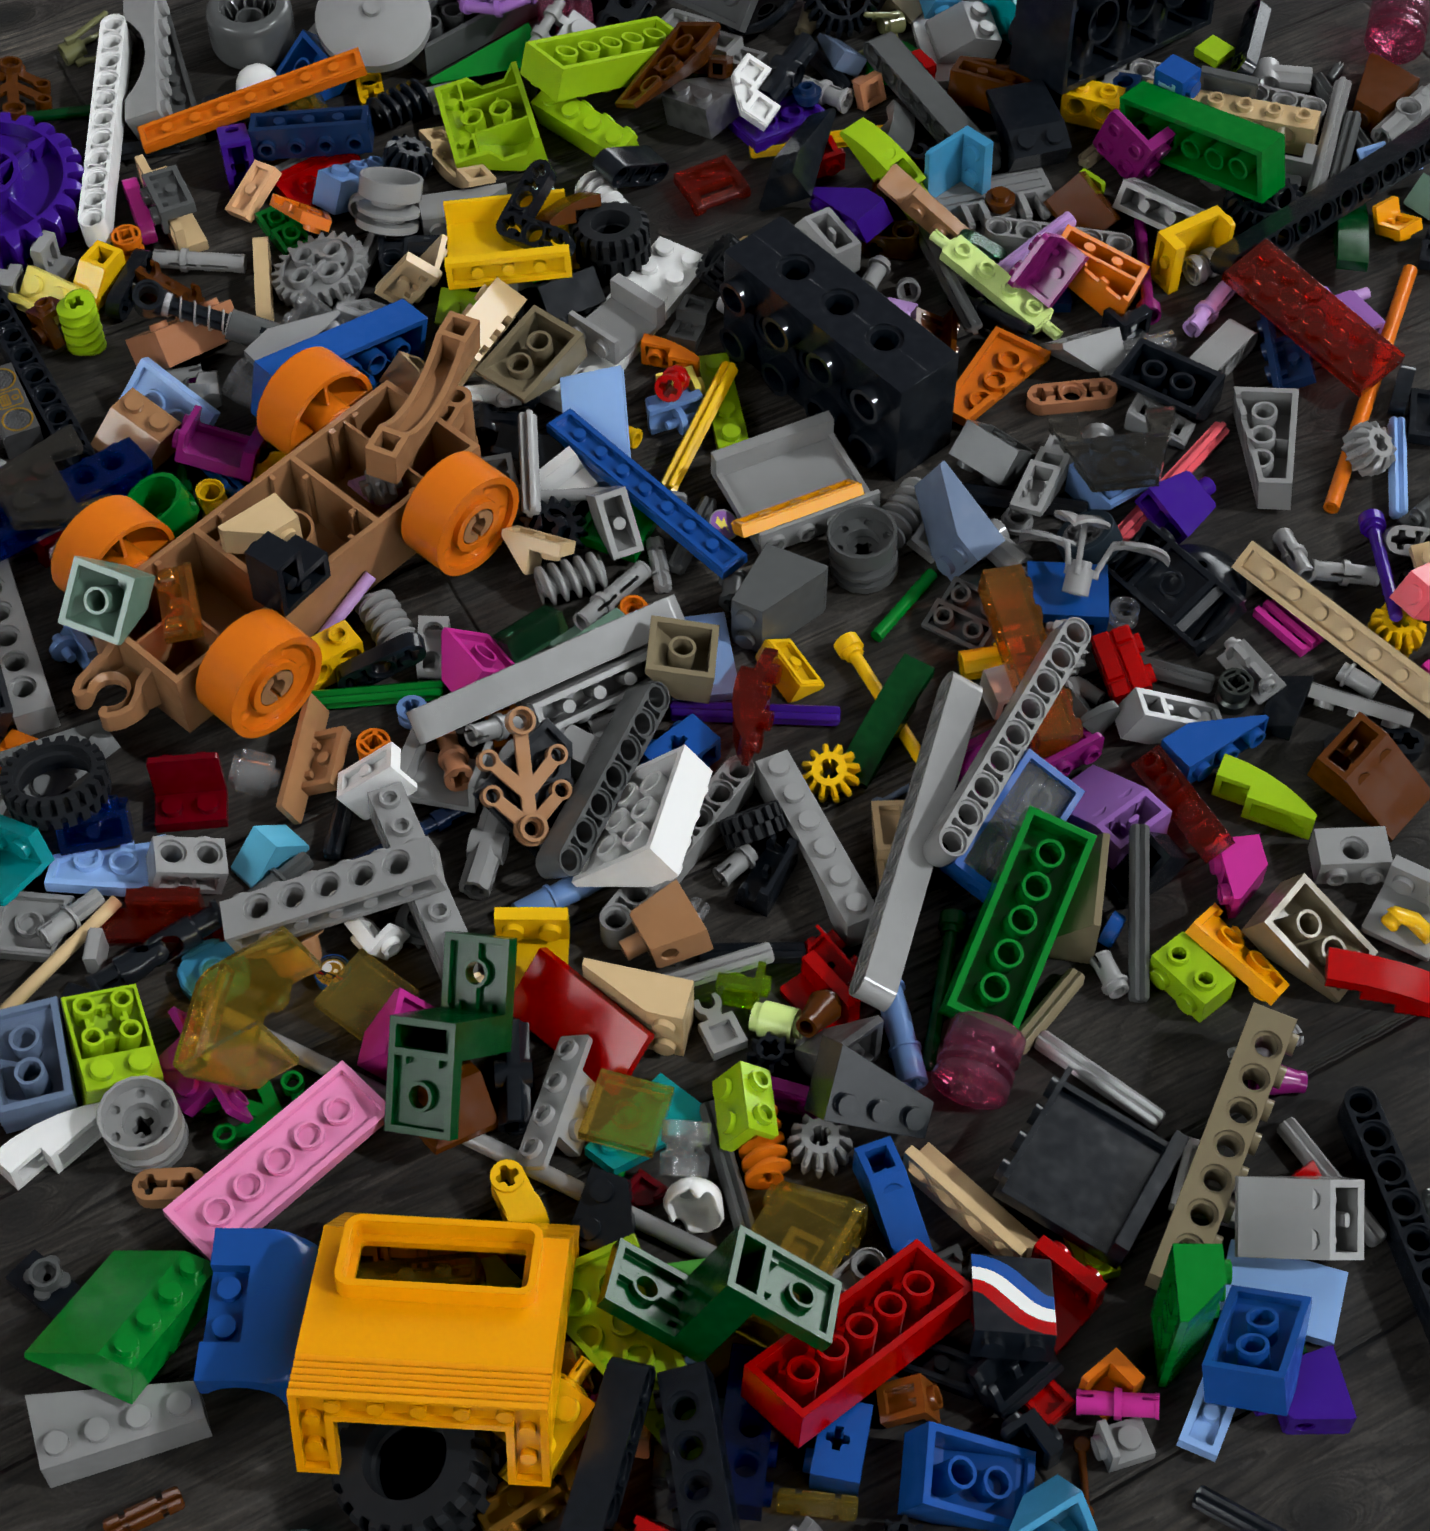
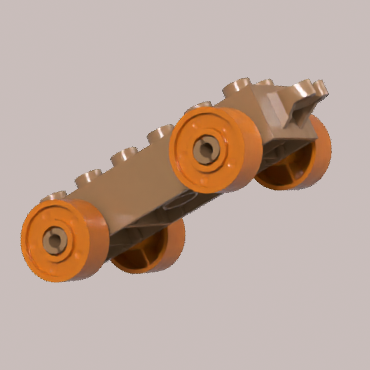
M325 347L307 348L289 358L271 377L260 398L257 409L259 433L267 442L286 456L175 539L172 530L128 496H107L84 508L65 528L52 555V579L62 592L65 593L74 556L124 564L155 575L156 578L148 609L122 645H115L92 636L98 655L74 682L72 694L76 706L81 710H86L92 707L97 693L102 688L109 685H120L127 690L126 697L120 703L102 706L98 711L102 727L108 732L126 729L145 717L149 710L155 707L160 708L189 733L212 715L219 718L238 735L251 739L268 735L284 725L306 702L317 683L321 671V649L316 641L310 637L321 629L365 571L376 578L375 582L368 589L369 591L418 553L446 575H464L483 564L503 542L501 536L502 529L512 526L519 505L518 488L514 481L481 458L480 445L476 436L471 391L464 386L456 387L402 476L403 487L396 489L398 497L391 502V506L388 509L369 503L347 484L349 480L364 475L366 470V444L378 425L393 417L409 395L389 380L384 381L373 390L372 384L365 374ZM273 493H276L299 516L303 539L328 553L331 576L286 618L277 611L269 609L253 600L245 554L226 553L222 548L218 531L219 525Z

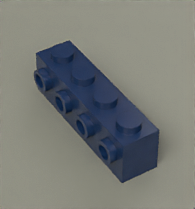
M369 105L251 113L248 133L254 158L258 161H274L287 158L303 159L314 156L331 157L342 154L360 155L373 152L374 130Z

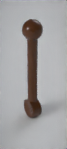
M1078 1436L1074 1440L1073 1449L1078 1453L1080 1490H1082L1092 1517H1094V1509L1090 1506L1086 1457V1453L1090 1448V1441L1085 1436Z

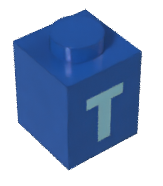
M1172 54L1155 68L1153 84L1193 99L1201 89V68Z

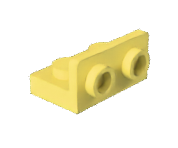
M27 265L19 294L8 293L7 298L17 303L16 308L25 312L33 307L34 303L40 298L52 296L61 300L72 290L83 287L39 267ZM57 315L53 318L56 324L59 325L60 321L59 316Z

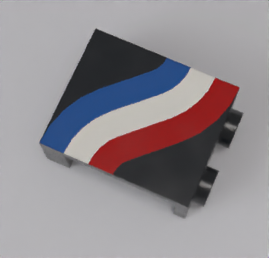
M971 1254L966 1278L971 1283L974 1329L969 1349L970 1356L986 1357L989 1359L1003 1358L1027 1360L1030 1362H1051L1057 1339L1051 1259Z

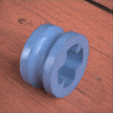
M408 695L399 700L396 705L398 721L402 727L411 730L412 726L406 712L426 704L422 697Z

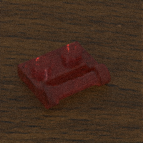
M726 154L673 174L674 184L690 203L691 209L696 216L705 214L707 209L736 198L745 199L751 196L748 182ZM732 184L734 186L710 196L701 197L704 194Z

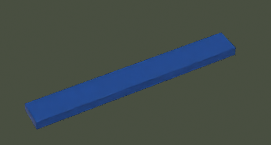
M571 408L546 424L548 434L565 448L570 446L578 458L610 486H626L629 500L635 507L722 580L747 563V554Z

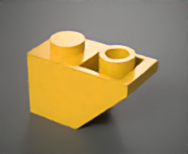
M97 240L79 259L73 283L89 290L94 295L98 311L105 304L110 290L126 264L123 250Z

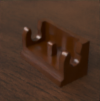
M152 259L150 260L152 268L150 274L142 266L134 270L137 283L144 279H151L158 282L169 293H173L176 298L182 296V300L192 303L196 300L198 305L206 301L202 297L200 286L192 282L191 289L163 274L160 264ZM152 293L142 295L154 303L158 299Z

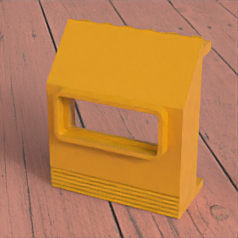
M344 1212L325 1224L286 1394L297 1472L339 1474L342 1457L337 1422L505 1432L508 1485L551 1487V1446L576 1258H579L580 1225ZM497 1255L507 1266L508 1264L525 1265L521 1288L356 1278L360 1256H373L374 1264H379L380 1258H384L385 1265H390L391 1257L411 1258L413 1266L418 1267L419 1261H423L424 1267H429L430 1260L452 1261V1269H457L458 1263H463V1269H465L468 1262Z

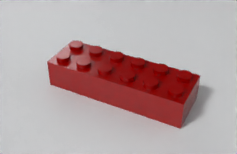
M915 1239L840 1294L832 1345L824 1352H821L787 1333L744 1365L740 1396L799 1449L967 1320L972 1306L971 1283L921 1241Z

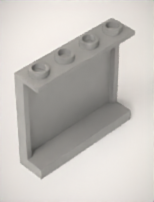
M829 410L711 452V474L737 518L846 479L862 483L864 495L749 536L759 555L766 543L784 549L800 542L810 541L816 536L827 533L829 522L836 513L846 507L866 504L875 505L880 508L881 492L879 489L870 491L834 434V418Z

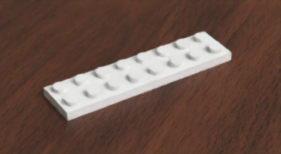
M659 236L651 246L652 254L649 257L648 263L642 265L640 270L632 271L631 274L625 277L665 302L666 321L676 310L686 293L689 294L700 281L696 277L695 271L698 268V263L702 261L701 257L703 254ZM611 293L607 296L606 301L611 298ZM641 345L617 365L612 364L605 358H600L594 351L586 347L588 356L571 375L621 365L623 370H625L641 351ZM559 383L540 395V403L562 412L561 387Z

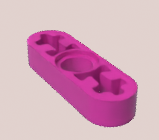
M137 177L121 180L135 225L142 234V244L145 246L157 243L158 237L148 207L144 205Z

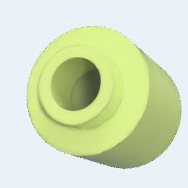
M768 1000L764 1003L755 1002L751 1010L748 1029L756 1032L758 1037L766 1036L767 1032L779 1038L785 1036L786 1044L793 1045L796 1039L801 1040L803 1037L796 1028V1022L800 1018L802 1011L799 1008Z

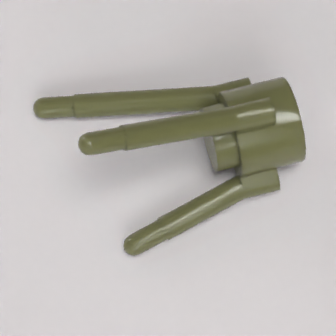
M901 10L865 12L863 14L865 18H872V22H877V29L880 34L891 31L898 37V34L903 33L906 29V19ZM863 49L858 51L860 54L864 56Z
M107 11L101 12L75 33L65 37V42L57 45L59 53L67 66L75 63L79 68L96 62V56L84 58V55L88 54L85 45L98 39L99 31L82 40L79 37L108 15Z

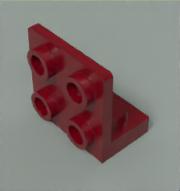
M201 751L195 754L161 755L146 759V767L155 793V827L157 833L228 827V789L217 752Z

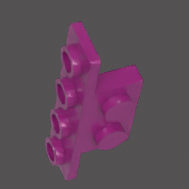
M173 1006L168 1011V1014L181 1036L158 1059L163 1078L173 1090L182 1112L193 1118L216 1096L228 1115L245 1124H249L253 1120L247 1108L249 1101L231 1081L234 1078L231 1070L220 1062L216 1054L219 1052L217 1046L203 1033V1022L192 1011L185 1013Z

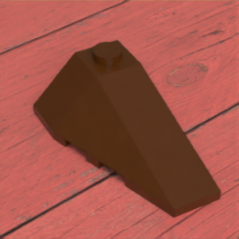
M678 22L614 103L616 107L637 109L703 67L708 62L709 56L716 49L721 29L719 22Z

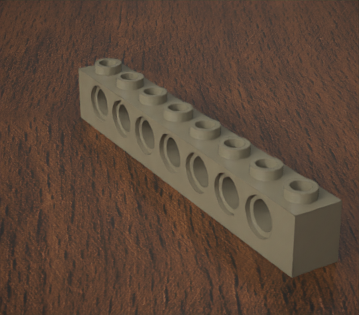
M1255 1002L1253 1003L1144 1284L1145 1286L1158 1290L1173 1243L1222 1244L1224 1237L1218 1235L1217 1232L1221 1222L1229 1224L1235 1210V1201L1230 1200L1235 1187V1176L1248 1175L1250 1168L1243 1166L1247 1153L1254 1156L1263 1134L1256 1132L1259 1121L1267 1122L1275 1101L1268 1097L1272 1087L1280 1089L1287 1067L1282 1066L1281 1062L1285 1054L1292 1057L1300 1035L1293 1033L1298 1019ZM1255 1048H1266L1271 1052L1272 1056L1264 1057ZM1252 1080L1259 1085L1260 1089H1249L1244 1085L1243 1081ZM1240 1113L1245 1116L1248 1122L1238 1123L1231 1118L1230 1114ZM1217 1147H1229L1235 1156L1225 1157L1219 1153ZM1214 1180L1221 1185L1222 1190L1211 1191L1205 1186L1204 1181ZM1201 1214L1205 1216L1209 1221V1225L1199 1226L1195 1224L1191 1219V1215Z

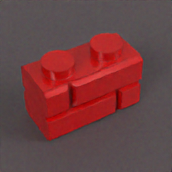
M1125 624L1111 629L1109 632L1105 631L1091 637L1090 648L1111 701L1114 700L1119 704L1135 687L1153 690L1152 684L1157 682L1151 663L1145 665L1143 663L1140 653L1145 652L1138 632L1132 634L1130 626Z

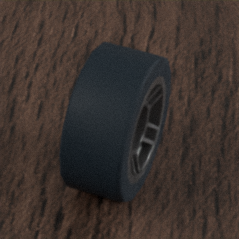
M1090 510L1078 515L1095 516L1111 524L1110 529L1089 525L1087 527L1082 560L1098 564L1113 541L1121 542L1123 538L1111 514L1104 510ZM1067 521L1059 529L1057 535L1077 542L1076 547L1071 546L1072 562L1073 559H1076L1081 526L1080 524L1073 526L1072 523ZM1056 544L1065 562V549ZM1119 550L1114 551L1108 561L1114 558Z

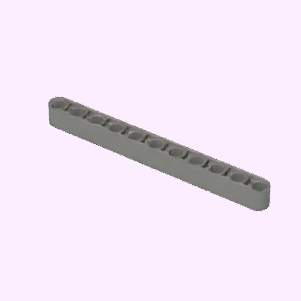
M954 671L948 672L944 677L936 694L849 988V995L882 1012L891 1006L898 992L933 869V865L929 864L923 855V845L955 792L983 694L982 686Z

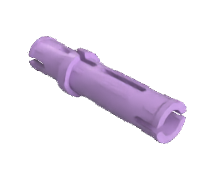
M1225 276L1205 300L1198 302L1195 306L1194 313L1183 323L1184 332L1189 337L1195 336L1197 338L1208 324L1215 322L1219 316V311L1244 284L1245 278L1238 280Z

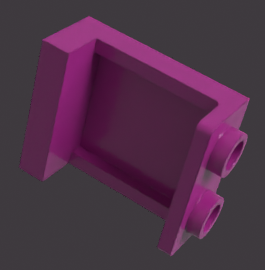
M195 405L190 415H184L181 428L176 429L173 435L172 448H176L174 461L251 482L257 463H261L268 444L260 435L257 425L251 436L208 425L200 421L202 407Z

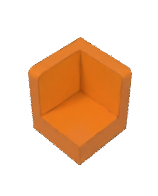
M1116 1347L1081 1377L1078 1389L1114 1391V1387L1122 1388V1392L1140 1393L1145 1376ZM1100 1416V1417H1101L1102 1419H1106V1421H1107V1420H1109L1112 1416Z

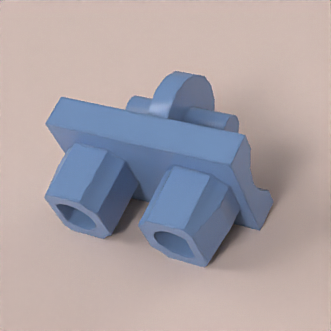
M687 387L680 398L674 402H665L657 395L647 397L645 399V409L650 434L654 435L677 428L680 435H685L689 423H691L702 402L703 394L699 389L691 391Z
M63 626L60 633L53 635V642L49 647V653L55 661L72 663L77 660L83 670L98 655L94 640H89L92 637L91 635L67 626Z

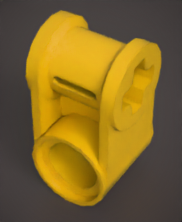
M511 1159L500 1160L494 1164L490 1171L491 1194L500 1211L502 1220L550 1223L543 1202L537 1192L534 1191L523 1167ZM503 1180H508V1182H509L510 1184H513V1185L508 1186L506 1182H502V1181H503Z

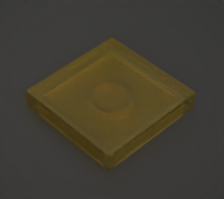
M361 948L314 1000V1006L359 1040L363 1041L364 1032L395 989L401 987L416 997L419 996V990Z
M601 1068L578 1131V1139L653 1158L674 1096L675 1087Z

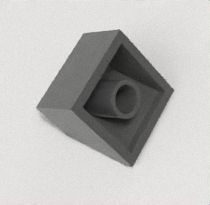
M967 419L949 454L958 459L956 463L958 466L971 473L974 470L984 475L982 480L985 483L997 488L1000 485L1013 487L1023 477L1030 460H1034L1038 453L992 424Z

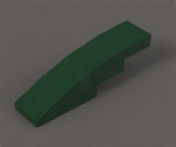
M1366 203L1334 222L1335 269L1367 272L1369 264V222Z
M904 653L889 676L846 751H852L855 756L852 763H859L861 771L855 774L860 780L858 786L864 789L868 788L895 747L901 730L916 709L919 697L934 676V667Z

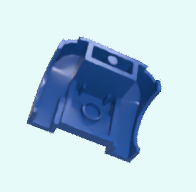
M215 1228L210 1262L213 1276L203 1342H199L194 1374V1383L200 1394H208L225 1388L256 1389L274 1394L288 1408L286 1395L288 1381H290L295 1350L319 1249L315 1243L296 1234L276 1229Z

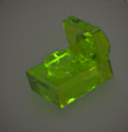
M763 961L758 962L755 978H750L737 972L729 974L718 972L715 992L721 997L722 1005L752 1010L755 1002H761L762 997L769 998L772 976L766 975V962Z

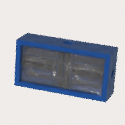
M1030 748L1027 749L967 851L947 866L939 867V870L984 903L1019 816L1031 805L1067 821L1086 791Z

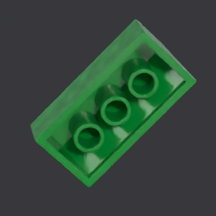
M1172 1244L1151 1309L1158 1387H1166L1203 1349L1207 1335L1213 1334V1319L1219 1318V1303L1225 1301L1226 1285H1231L1232 1263L1230 1259H1224L1223 1244Z

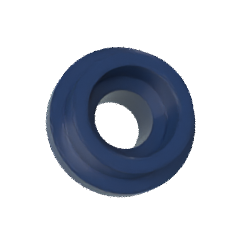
M811 81L801 82L793 89V98L796 100L797 105L801 107H812L818 104L819 98L822 96L821 87Z

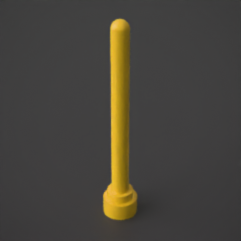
M856 632L845 633L835 641L833 647L842 660L852 663L876 700L883 686L863 657L864 644ZM906 723L900 732L899 738L916 763L921 745Z

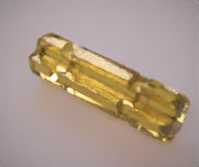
M780 1488L777 1494L776 1508L779 1513L793 1515L794 1511H800L801 1516L833 1519V1515H838L839 1520L855 1521L859 1502L858 1497L853 1495L841 1494V1498H835V1493L802 1490V1494H798L796 1489Z

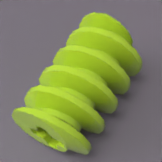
M83 288L72 290L56 306L66 347L71 354L76 356H95L106 349L107 342L94 295L89 290Z

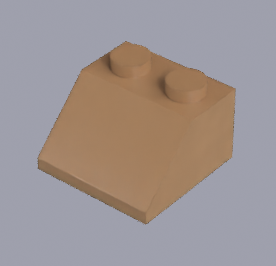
M132 387L110 407L91 442V446L96 454L138 483L140 480L151 475L176 452V448H172V439L175 430L181 428V422Z

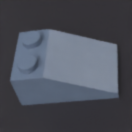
M945 460L914 486L931 556L935 560L938 570L947 576L950 581L955 576L959 577L1006 541Z
M54 996L1 1009L0 1123L6 1134L28 1129L57 1114L81 1107L58 997Z

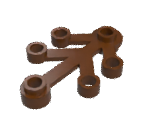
M5 56L0 59V82L6 80L5 83L0 85V98L7 95L8 102L2 105V112H10L14 121L21 115H27L26 105L20 102L19 94L34 101L36 110L53 108L52 97L50 96L51 82L49 80L26 72L25 65L18 57ZM18 80H21L25 83L32 85L33 89L19 83Z

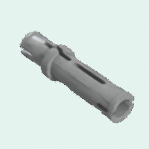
M181 248V250L175 251L154 249L152 260L158 262L160 268L180 269L181 272L204 270L246 273L247 270L246 254L189 251V248Z
M636 561L631 568L618 577L604 591L596 592L590 597V603L573 615L575 625L582 631L615 609V606L624 597L630 595L652 576L650 567L644 561Z

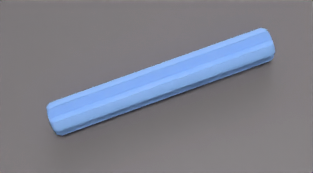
M1392 416L1387 425V434L1389 437H1393L1391 442L1397 449L1394 452L1396 461L1388 468L1389 516L1393 520L1399 519L1408 513L1406 420L1403 417L1397 418L1396 416Z

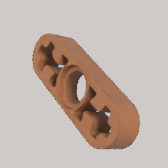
M1108 378L1036 384L1031 386L1027 392L1026 408L1030 413L1038 416L1108 409L1116 402L1118 387L1115 382ZM1074 393L1080 398L1078 400H1068L1063 395Z

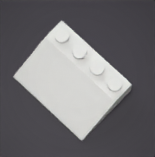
M685 744L637 766L582 871L573 877L571 883L576 887H653L678 877L683 869L682 864L687 849L691 844V836L695 824L700 817V809L708 792V785L713 771Z

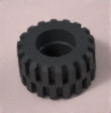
M612 201L611 203L603 202L601 203L602 206L588 208V210L579 213V217L576 218L577 223H574L572 230L576 243V260L580 264L581 269L594 266L596 274L599 277L606 278L607 276L614 277L617 273L625 276L629 275L632 271H638L642 268V265L648 263L649 257L652 254L649 220L647 219V214L641 211V208L631 206V203L627 202L619 203V201Z

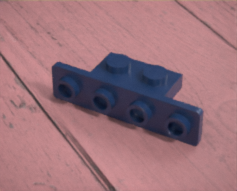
M1266 306L1259 308L1261 320L1257 321V327L1261 338L1265 339V342L1261 343L1260 346L1265 361L1269 363V365L1264 366L1269 384H1272L1273 388L1299 389L1317 383L1309 337L1306 330L1303 329L1277 338L1274 323Z

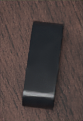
M648 145L608 147L600 151L592 163L594 170L614 188L655 185L661 182L669 171V164Z

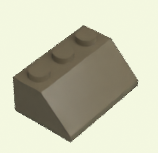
M1109 833L1097 835L1050 951L1049 958L1090 964V958L1095 955L1102 920L1110 842Z

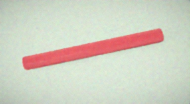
M1215 421L1163 476L1161 481L1186 470L1193 473L1229 435L1230 430L1226 427L1227 424L1223 421L1221 423ZM1138 505L1118 524L1123 541H1130L1148 519Z

